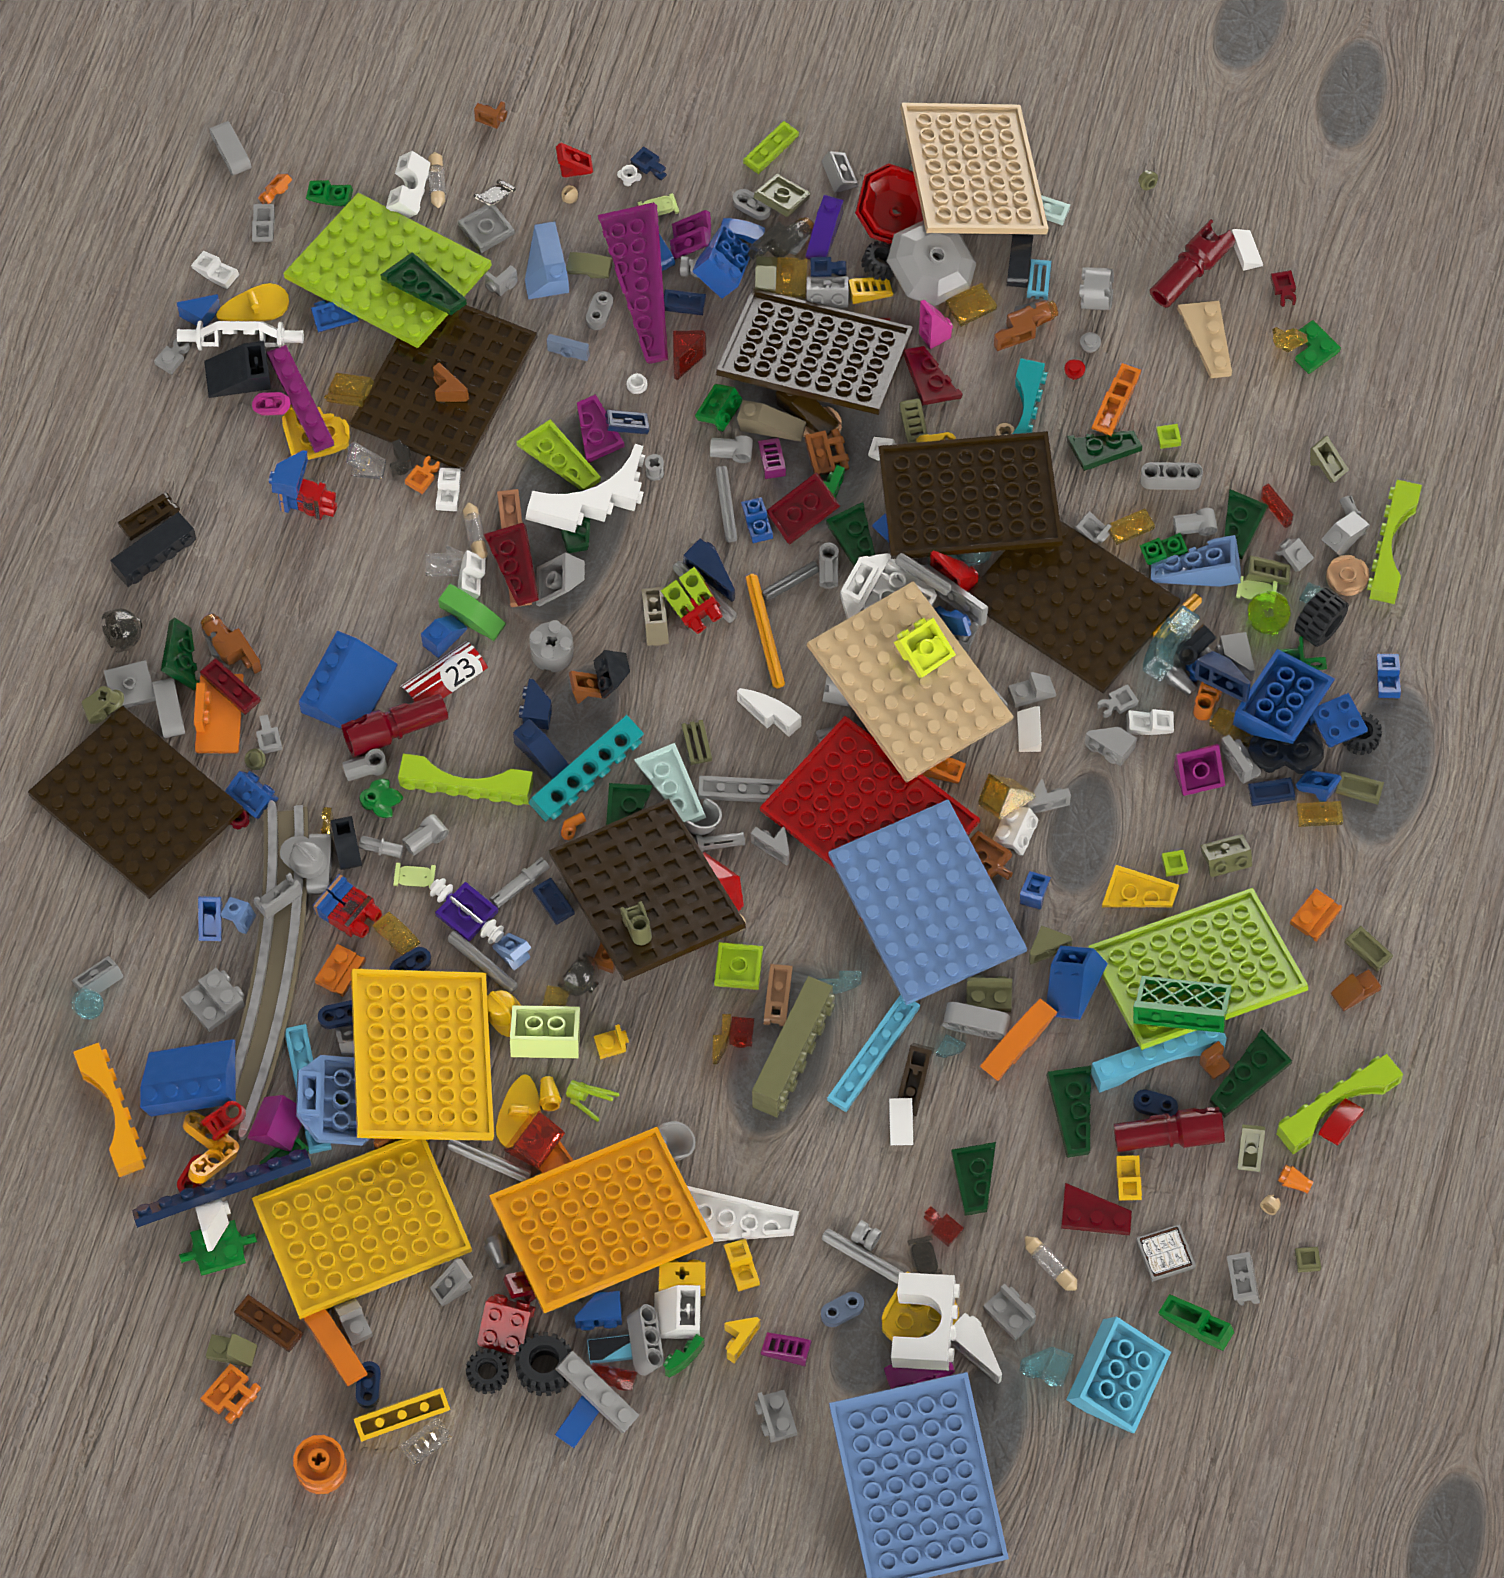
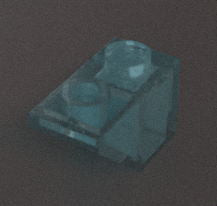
M1050 1347L1023 1358L1019 1371H1022L1029 1378L1038 1377L1043 1379L1050 1386L1057 1387L1059 1385L1063 1387L1073 1363L1074 1355L1055 1347Z

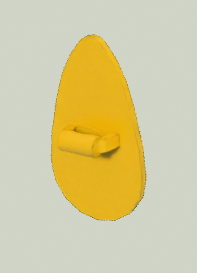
M261 284L227 301L217 311L216 316L220 321L273 320L282 316L287 311L289 296L286 290L277 284Z
M526 1074L521 1075L508 1090L496 1124V1135L500 1143L507 1149L522 1151L532 1147L538 1141L541 1134L542 1118L539 1095L535 1083Z

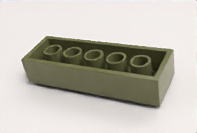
M810 976L807 977L752 1089L753 1108L776 1118L780 1111H785L789 1099H787L789 1092L793 1093L798 1084L796 1078L806 1068L808 1053L812 1055L817 1044L815 1039L817 1035H822L826 1026L824 1020L826 1016L830 1017L834 1010L835 1004L833 1002L835 995H833L832 985Z

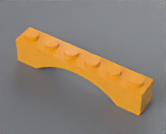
M98 1042L74 1051L73 1053L83 1080L100 1090L113 1108L115 1130L109 1151L118 1176L122 1177L145 1168L143 1160L147 1158L143 1147H137L135 1140H138L139 1136L135 1126L130 1128L128 1123L132 1118L128 1107L123 1108L121 1101L125 1099L121 1088L116 1089L114 1082L118 1080L114 1069H109L107 1066L110 1058L106 1048L101 1050Z

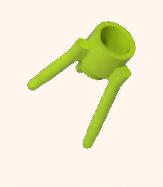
M575 1080L570 1082L566 1091V1096L571 1098L570 1104L577 1106L596 1122L599 1121V1118L581 1104L580 1100L585 1101L588 1094L609 1101H613L611 1096H619L618 1092L587 1085Z

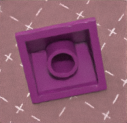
M1218 744L1175 755L1173 768L1183 796L1225 786Z
M284 1095L264 1097L248 1139L291 1152L302 1126V1123L296 1117V1103Z

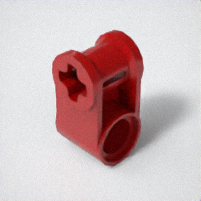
M228 1101L219 1109L206 1116L201 1121V1124L210 1131L213 1141H218L245 1119L246 1110L238 1102ZM233 1107H238V1115L234 1118H230V1109Z

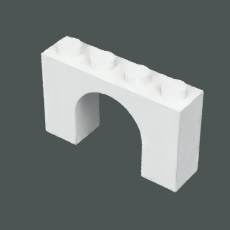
M899 1272L897 1290L899 1303L930 1306L938 1311L942 1318L938 1328L928 1336L920 1338L893 1336L892 1366L895 1368L949 1370V1362L954 1361V1348H951V1341L956 1339V1327H953V1319L958 1317V1305L954 1304L955 1298H959L960 1284H956L955 1275Z

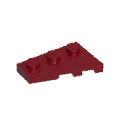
M925 346L905 349L903 356L922 406L962 398L963 393L956 389L951 383L950 377L940 370L939 364Z
M1065 1183L1061 1229L1130 1236L1131 1210Z

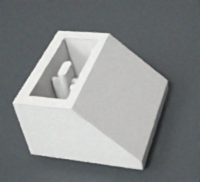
M677 1285L654 1293V1309L657 1312L661 1339H693L696 1334L700 1336V1286Z

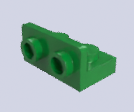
M714 384L695 417L698 421L715 424L717 429L723 432L743 400L735 387Z

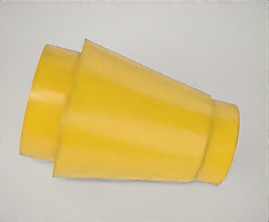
M545 1076L540 1080L539 1104L545 1111H555L560 1107L562 1099L554 1078Z

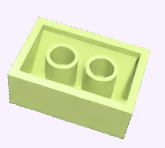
M512 1006L511 1057L579 1058L580 1007Z

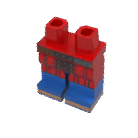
M303 479L297 498L278 494L280 511L289 513L290 508L304 511L307 515L315 516V519L322 520L323 515L334 517L338 507L335 502L336 492L326 490V484L319 482L318 485L313 481Z
M341 874L327 888L328 892L325 890L313 904L315 915L345 932L350 937L356 935L364 938L369 931V926L364 923L365 920L369 918L376 923L382 917V911L375 905L374 898L347 882V879Z

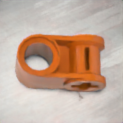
M1201 682L1195 699L1194 716L1202 721L1210 719L1223 692Z

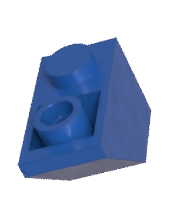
M620 1291L596 1293L575 1316L576 1329L581 1328V1330L588 1331L594 1329V1327L602 1326L612 1329L622 1325Z

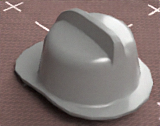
M290 837L281 846V859L300 877L312 879L320 876L325 871L327 866L326 855L307 837Z

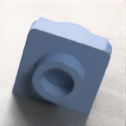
M233 897L228 899L221 912L222 918L233 921L238 931L247 934L256 917L248 902Z

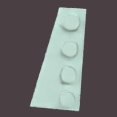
M675 743L634 759L637 766L665 800L669 799L684 823L685 821L695 823L706 818Z

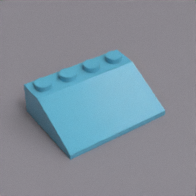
M1117 1316L1103 1319L1066 1400L1090 1415L1130 1433H1135L1171 1352Z

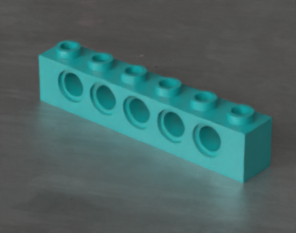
M626 715L537 792L528 803L545 822L550 818L555 820L563 813L561 809L566 804L570 807L579 799L577 795L582 790L586 793L595 785L593 781L598 776L601 779L611 771L609 767L614 762L617 765L627 757L625 753L630 748L634 751L642 744L641 738L644 733ZM615 739H622L625 746L616 745ZM599 752H605L609 760H602L599 757ZM583 766L591 767L593 774L585 773ZM567 780H574L577 783V787H569ZM551 794H558L561 797V801H553Z

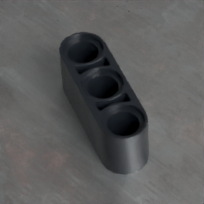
M1012 234L1007 286L1028 287L1033 235Z

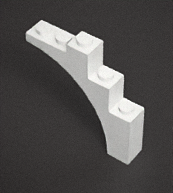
M635 444L630 457L623 467L610 479L596 487L569 494H548L532 491L525 519L575 533L577 525L581 526L583 517L605 522L606 515H611L613 506L634 511L636 503L641 504L644 493L640 491L642 483L638 482L640 472H637L638 467L643 466L645 455L642 454L643 446Z

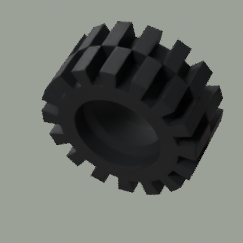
M875 241L874 244L871 243L867 246L861 259V266L865 267L863 270L865 273L869 272L868 276L872 277L874 275L876 280L881 277V281H884L886 278L890 280L891 277L895 276L887 263L891 244L884 245L885 242L883 241L880 244L878 241ZM875 258H880L887 264L880 263Z
M1362 712L1361 717L1370 733L1369 738L1362 740L1354 737L1342 742L1344 746L1347 745L1348 751L1354 749L1353 754L1356 755L1357 751H1360V755H1364L1365 751L1370 754L1372 749L1375 751L1382 735L1381 724L1378 725L1379 720L1377 718L1373 720V715L1371 714L1369 717H1366L1365 712Z
M483 1349L484 1352L482 1353L478 1350L475 1356L473 1354L470 1356V1361H467L466 1375L472 1389L475 1388V1391L478 1393L483 1391V1394H487V1391H491V1394H493L496 1389L500 1391L502 1385H506V1379L509 1376L505 1357L503 1358L500 1352L497 1354L494 1349H491V1352H488V1349ZM482 1365H493L496 1368L494 1377L491 1379L481 1378L478 1370Z

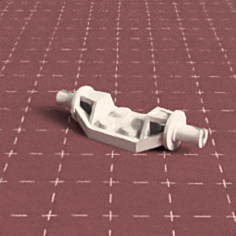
M198 321L196 329H177V342H196L198 350H202L203 346H221V331L222 334H238V330H243V334H258L259 330L260 341L265 342V347L279 348L285 345V343L304 342L303 330H285L283 322L278 323V329L264 321H217L204 328L203 322ZM215 334V342H204V337ZM266 334L277 338V343H266Z

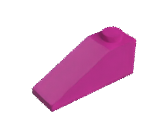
M923 299L920 301L919 335L927 346L932 349L951 338L953 325L949 318H945L939 310Z

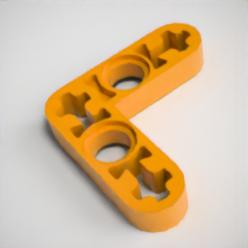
M190 1112L185 1116L183 1129L209 1149L192 1162L188 1172L189 1179L200 1184L209 1180L237 1157L239 1144L228 1134L218 1141L207 1138L206 1134L211 1133L206 1126L201 1124L205 1117L199 1113ZM216 1158L219 1163H211L208 1159Z

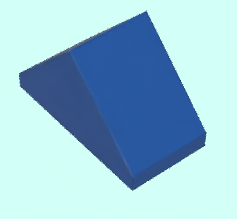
M218 294L176 302L181 318L197 326L198 321H202L203 328L211 322L220 309Z

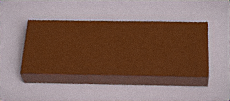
M249 1294L234 1311L237 1317L287 1352H290L303 1336L302 1331Z

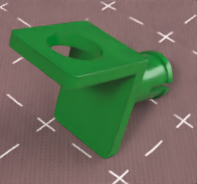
M1299 636L1300 646L1298 648L1279 649L1308 665L1315 662L1321 663L1320 665H1310L1317 670L1327 669L1326 657L1305 658L1302 636Z

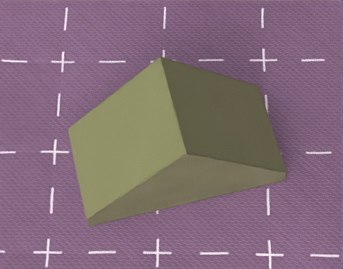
M1041 925L1030 950V965L1055 956L1060 946H1072L1071 936Z

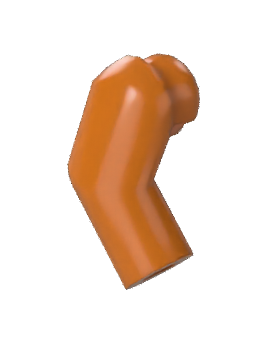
M582 812L564 820L561 835L565 840H571L575 836L576 827L586 822Z

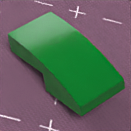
M329 180L310 181L306 199L325 205L346 206L351 201L353 188L351 185H331Z
M1181 533L1164 540L1156 538L1139 545L1147 565L1154 564L1173 555L1181 556L1189 553Z
M696 1334L693 1340L689 1339L683 1349L685 1353L676 1349L673 1355L669 1354L663 1365L665 1367V1376L670 1378L685 1369L704 1348V1338Z

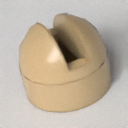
M567 185L562 189V200L565 203L571 204L577 201L578 191L573 185Z
M1274 1195L1266 1196L1260 1203L1262 1210L1269 1215H1275L1281 1206L1280 1199H1275Z

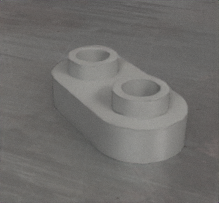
M740 189L734 193L733 205L736 209L757 220H765L770 216L771 207L755 199V193L747 189Z
M597 292L592 298L586 314V324L592 330H601L607 324L613 308V297L609 292Z

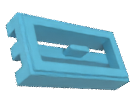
M1031 259L1027 298L1035 296V299L1044 297L1043 300H1048L1051 261ZM1034 265H1039L1036 291H1033ZM1043 265L1047 266L1044 292L1040 291Z

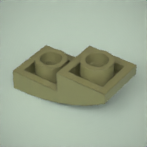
M570 252L566 271L568 274H584L590 278H609L613 259L590 253Z

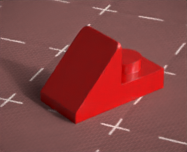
M559 143L556 146L558 164H560L562 177L593 173L591 155L564 143Z

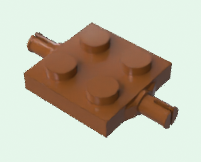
M977 831L970 838V841L990 879L999 874L1006 880H1009L1013 873L1004 868V865L1013 857L1012 852L980 831Z

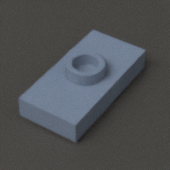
M553 334L548 335V351L561 354L567 358L573 357L588 361L590 356L589 344Z

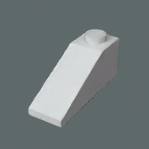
M222 1198L195 1207L208 1252L214 1249L229 1224L227 1215L231 1214L228 1202H223Z
M964 1313L953 1325V1327H956V1339L951 1341V1345L994 1382L999 1384L1002 1379V1372L983 1327H981L982 1324L976 1317H970Z

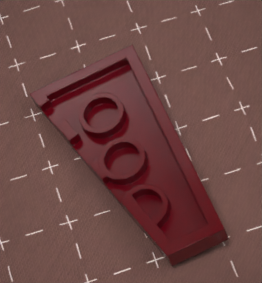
M519 523L483 534L516 604L521 606L538 601L526 525Z

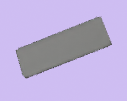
M828 151L822 159V164L833 191L837 193L857 187V180L845 152Z
M107 956L71 981L84 999L89 1001L122 979L123 974L118 965Z

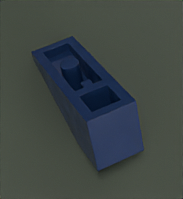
M700 538L683 555V563L690 569L695 567L707 584L733 602L735 600V589L716 548L710 542H705Z
M1215 651L1197 659L1195 679L1245 703L1249 701L1251 682L1231 659Z
M530 719L513 732L514 744L551 780L569 765L548 737Z

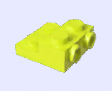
M923 617L913 623L914 629L911 631L908 629L901 631L896 635L898 639L893 642L904 661H909L919 678L924 677L956 655L934 618L925 620Z

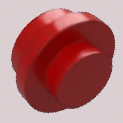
M1077 359L1069 360L1064 367L1065 374L1073 380L1081 378L1085 373L1084 363Z

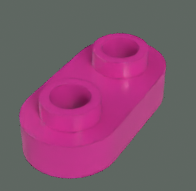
M281 392L259 393L253 399L252 408L260 415H283L290 408L291 402L290 398Z

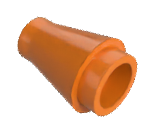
M1288 1165L1284 1166L1278 1178L1282 1186L1303 1191L1307 1194L1314 1182L1294 1166L1289 1167Z

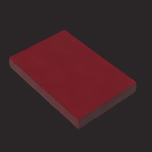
M816 472L766 511L786 542L790 545L838 509L840 505Z

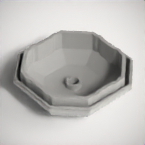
M924 220L894 234L887 258V263L906 296L917 301L924 299L932 306H937L968 291L976 267V261L959 233H926ZM933 255L938 256L939 260H936Z

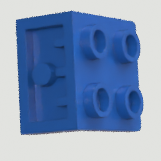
M1349 693L1318 705L1308 720L1309 726L1316 723L1329 748L1364 734L1368 730Z

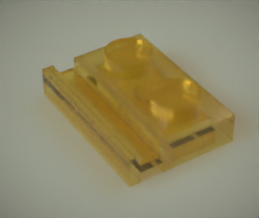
M777 257L775 293L796 298V296L806 298L807 258L798 260V258Z
M982 283L946 300V306L949 307L950 312L960 327L997 310V304L989 292L985 290Z
M336 373L328 388L329 392L324 398L330 403L362 407V402L367 398L374 381L371 377Z

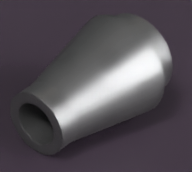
M1176 665L1164 677L1167 680V684L1185 693L1187 696L1197 687L1184 670Z
M501 1234L486 1238L484 1240V1248L497 1270L510 1266L505 1238H502Z

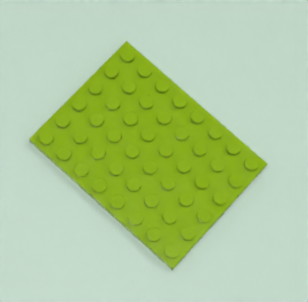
M358 192L284 272V278L418 348L448 314L381 280L380 274L413 252L461 295L465 296L490 269L492 264L491 260L397 212L388 210L386 206Z
M1253 888L1088 946V948H1094L1108 963L1102 977L1141 1050L1196 1031L1133 1023V1006L1137 999L1142 976L1232 985L1225 1020L1308 991L1306 980ZM1145 984L1149 991L1157 988L1156 985ZM1171 987L1168 990L1174 993L1180 989L1178 987ZM1194 989L1190 992L1193 995H1197L1202 991ZM1163 992L1155 995L1159 1000L1166 997ZM1225 992L1213 993L1217 998L1225 994ZM1185 994L1178 997L1181 1002L1189 999ZM1208 997L1200 1000L1204 1005L1211 1002ZM1149 998V999L1145 1000L1144 1002H1153V1001ZM1173 1001L1166 1003L1176 1005ZM1195 1003L1189 1005L1190 1007H1198ZM1218 1006L1211 1008L1221 1010Z

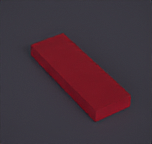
M216 658L200 671V675L244 715L261 702L257 694Z

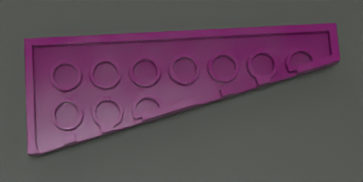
M653 202L598 215V220L603 229L602 233L606 238L622 292L626 297L627 307L631 312L633 325L637 330L645 360L648 364L668 360L657 205Z

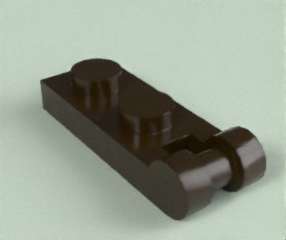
M163 493L120 520L118 525L129 540L132 541L169 516L178 513L180 508L171 501L172 498L168 493Z

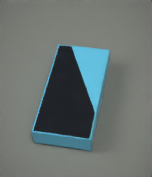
M629 1335L587 1340L590 1364L633 1359Z

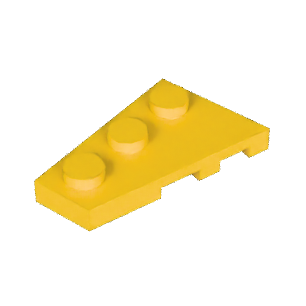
M1115 865L1102 907L1172 908L1179 885Z

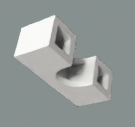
M414 151L399 157L395 174L402 178L405 186L401 185L391 190L386 205L388 210L397 212L407 218L417 215L420 210V202L425 192L424 187L429 176L431 164Z

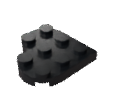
M1307 725L1304 726L1293 744L1253 736L1248 748L1253 762L1267 773H1272L1277 769L1287 766L1297 774H1304L1316 768L1324 758L1323 742Z

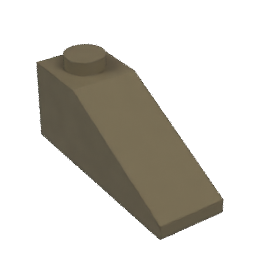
M746 400L742 401L737 417L740 431L800 442L806 427V422L763 403Z
M663 587L641 589L647 646L669 644L664 595L661 592Z

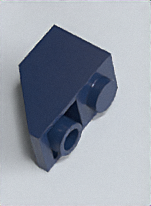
M529 678L528 686L523 688L522 699H525L524 705H520L519 718H522L523 723L530 719L539 729L549 730L552 715L551 700L535 680Z

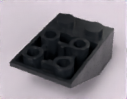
M264 341L244 343L204 361L209 398L271 389Z

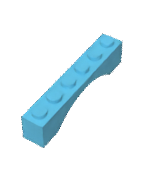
M1196 1030L1143 1050L1138 1046L1093 1062L1091 1075L1100 1093L1120 1086L1136 1075L1163 1063L1185 1057L1201 1056L1202 1052L1217 1041L1225 1048L1227 1038L1225 1033Z

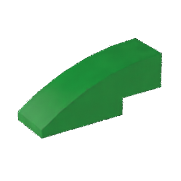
M1169 1294L1158 1312L1161 1317L1176 1327L1221 1351H1224L1235 1333L1230 1323L1212 1316L1204 1308Z

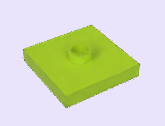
M719 942L714 986L759 990L763 946Z

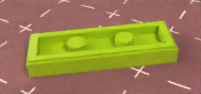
M783 121L743 159V164L759 175L799 136V131Z

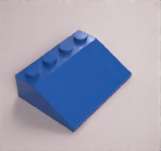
M337 631L299 700L301 713L341 729V725L374 711L398 664L359 639Z
M1277 649L1251 687L1249 701L1247 703L1242 701L1235 711L1233 725L1254 736L1293 744L1333 684L1335 678Z
M234 1039L149 1052L140 1086V1107L150 1117L223 1106L228 1101H236Z

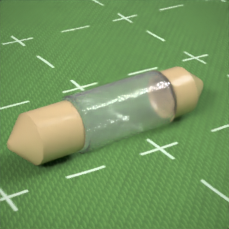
M434 152L428 157V161L431 163L428 171L429 195L431 196V203L440 208L445 203V173L442 156Z
M467 503L463 509L469 545L473 553L484 559L488 556L486 539L483 535L484 530L481 517L478 513V508L471 503Z
M1026 1236L1025 1247L1031 1254V1257L1065 1291H1076L1077 1279L1067 1269V1266L1038 1238Z

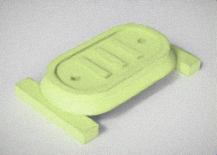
M673 193L669 194V196L647 200L643 204L642 201L637 202L638 206L654 202L657 205L658 216L670 213L673 210L675 214L679 213Z
M1241 576V583L1238 584L1236 598L1242 596L1247 599L1260 601L1271 600L1270 603H1275L1278 582L1273 581L1272 586L1265 582L1243 581L1244 576Z
M396 863L394 886H398V883L405 886L419 887L429 885L430 888L434 882L436 865H431V869L416 866H403L400 868L401 863Z

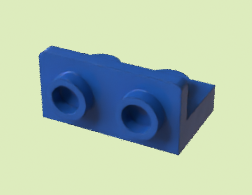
M326 300L316 302L314 307L311 308V314H313L318 333L358 322L357 316L336 306L333 302L326 303Z
M239 771L225 792L243 806L253 817L259 819L264 813L263 810L267 809L269 801L277 802L279 798L274 795V789L266 784L263 786L258 781L260 778L251 771L248 773Z

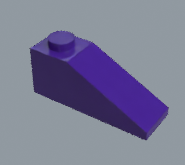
M827 195L823 196L805 259L828 257L843 216L844 200Z

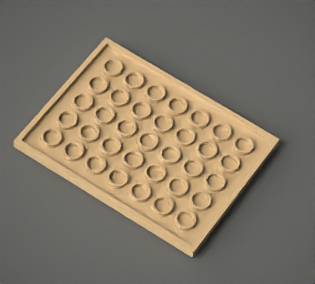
M901 104L900 109L926 233L1047 234L1049 228L1021 105Z
M914 581L807 643L809 650L906 783L1010 722L1014 717ZM923 617L925 620L934 618L956 655L924 677L919 678L909 661H904L893 642L898 639L896 635L905 629L911 631L914 629L913 623Z

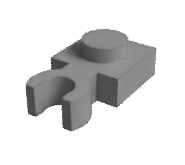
M176 338L172 348L166 346L154 360L155 365L172 375L184 361L182 354H186L190 350L189 343L187 342L184 346L180 347L179 345L182 342H177Z
M1127 684L1109 693L1108 698L1110 700H1100L1097 708L1107 707L1108 710L1103 712V717L1107 718L1112 715L1114 710L1121 714L1137 706L1139 701Z

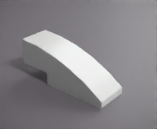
M742 688L737 690V701L766 728H769L774 723L789 737L801 727V716L779 700L752 690Z

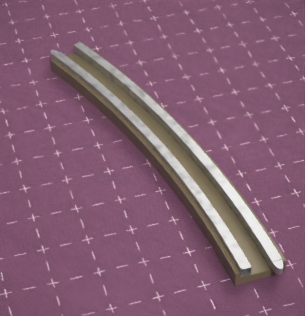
M273 800L269 801L267 810H263L264 872L262 896L284 881L289 872L292 874L293 880H298L301 884L303 894L268 920L262 913L260 914L253 971L244 1014L235 1044L236 1102L245 1108L246 1116L241 1123L230 1131L239 1133L240 1140H244L249 1135L264 1097H269L275 1079L298 984L307 917V879L297 875L283 862L280 857V849L282 844L290 837L305 836L309 839L308 807L296 805L294 810L277 811ZM221 1106L215 1107L214 1111L219 1109ZM233 1107L230 1109V1118H234L238 1115V1107Z

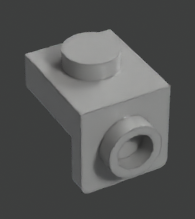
M511 265L497 278L489 272L484 274L487 289L497 293L499 296H502L508 289H512L518 281L517 270Z
M1089 511L1074 529L1091 541L1102 543L1110 535L1107 531L1112 526L1109 523L1104 525Z
M1300 538L1285 539L1279 544L1280 548L1275 552L1278 556L1283 555L1295 572L1300 571L1314 558Z

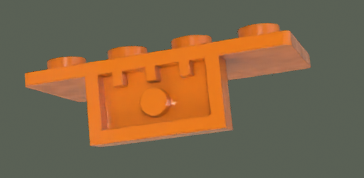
M234 674L244 683L243 674ZM201 675L200 683H196L194 725L196 729L195 752L239 753L242 712Z

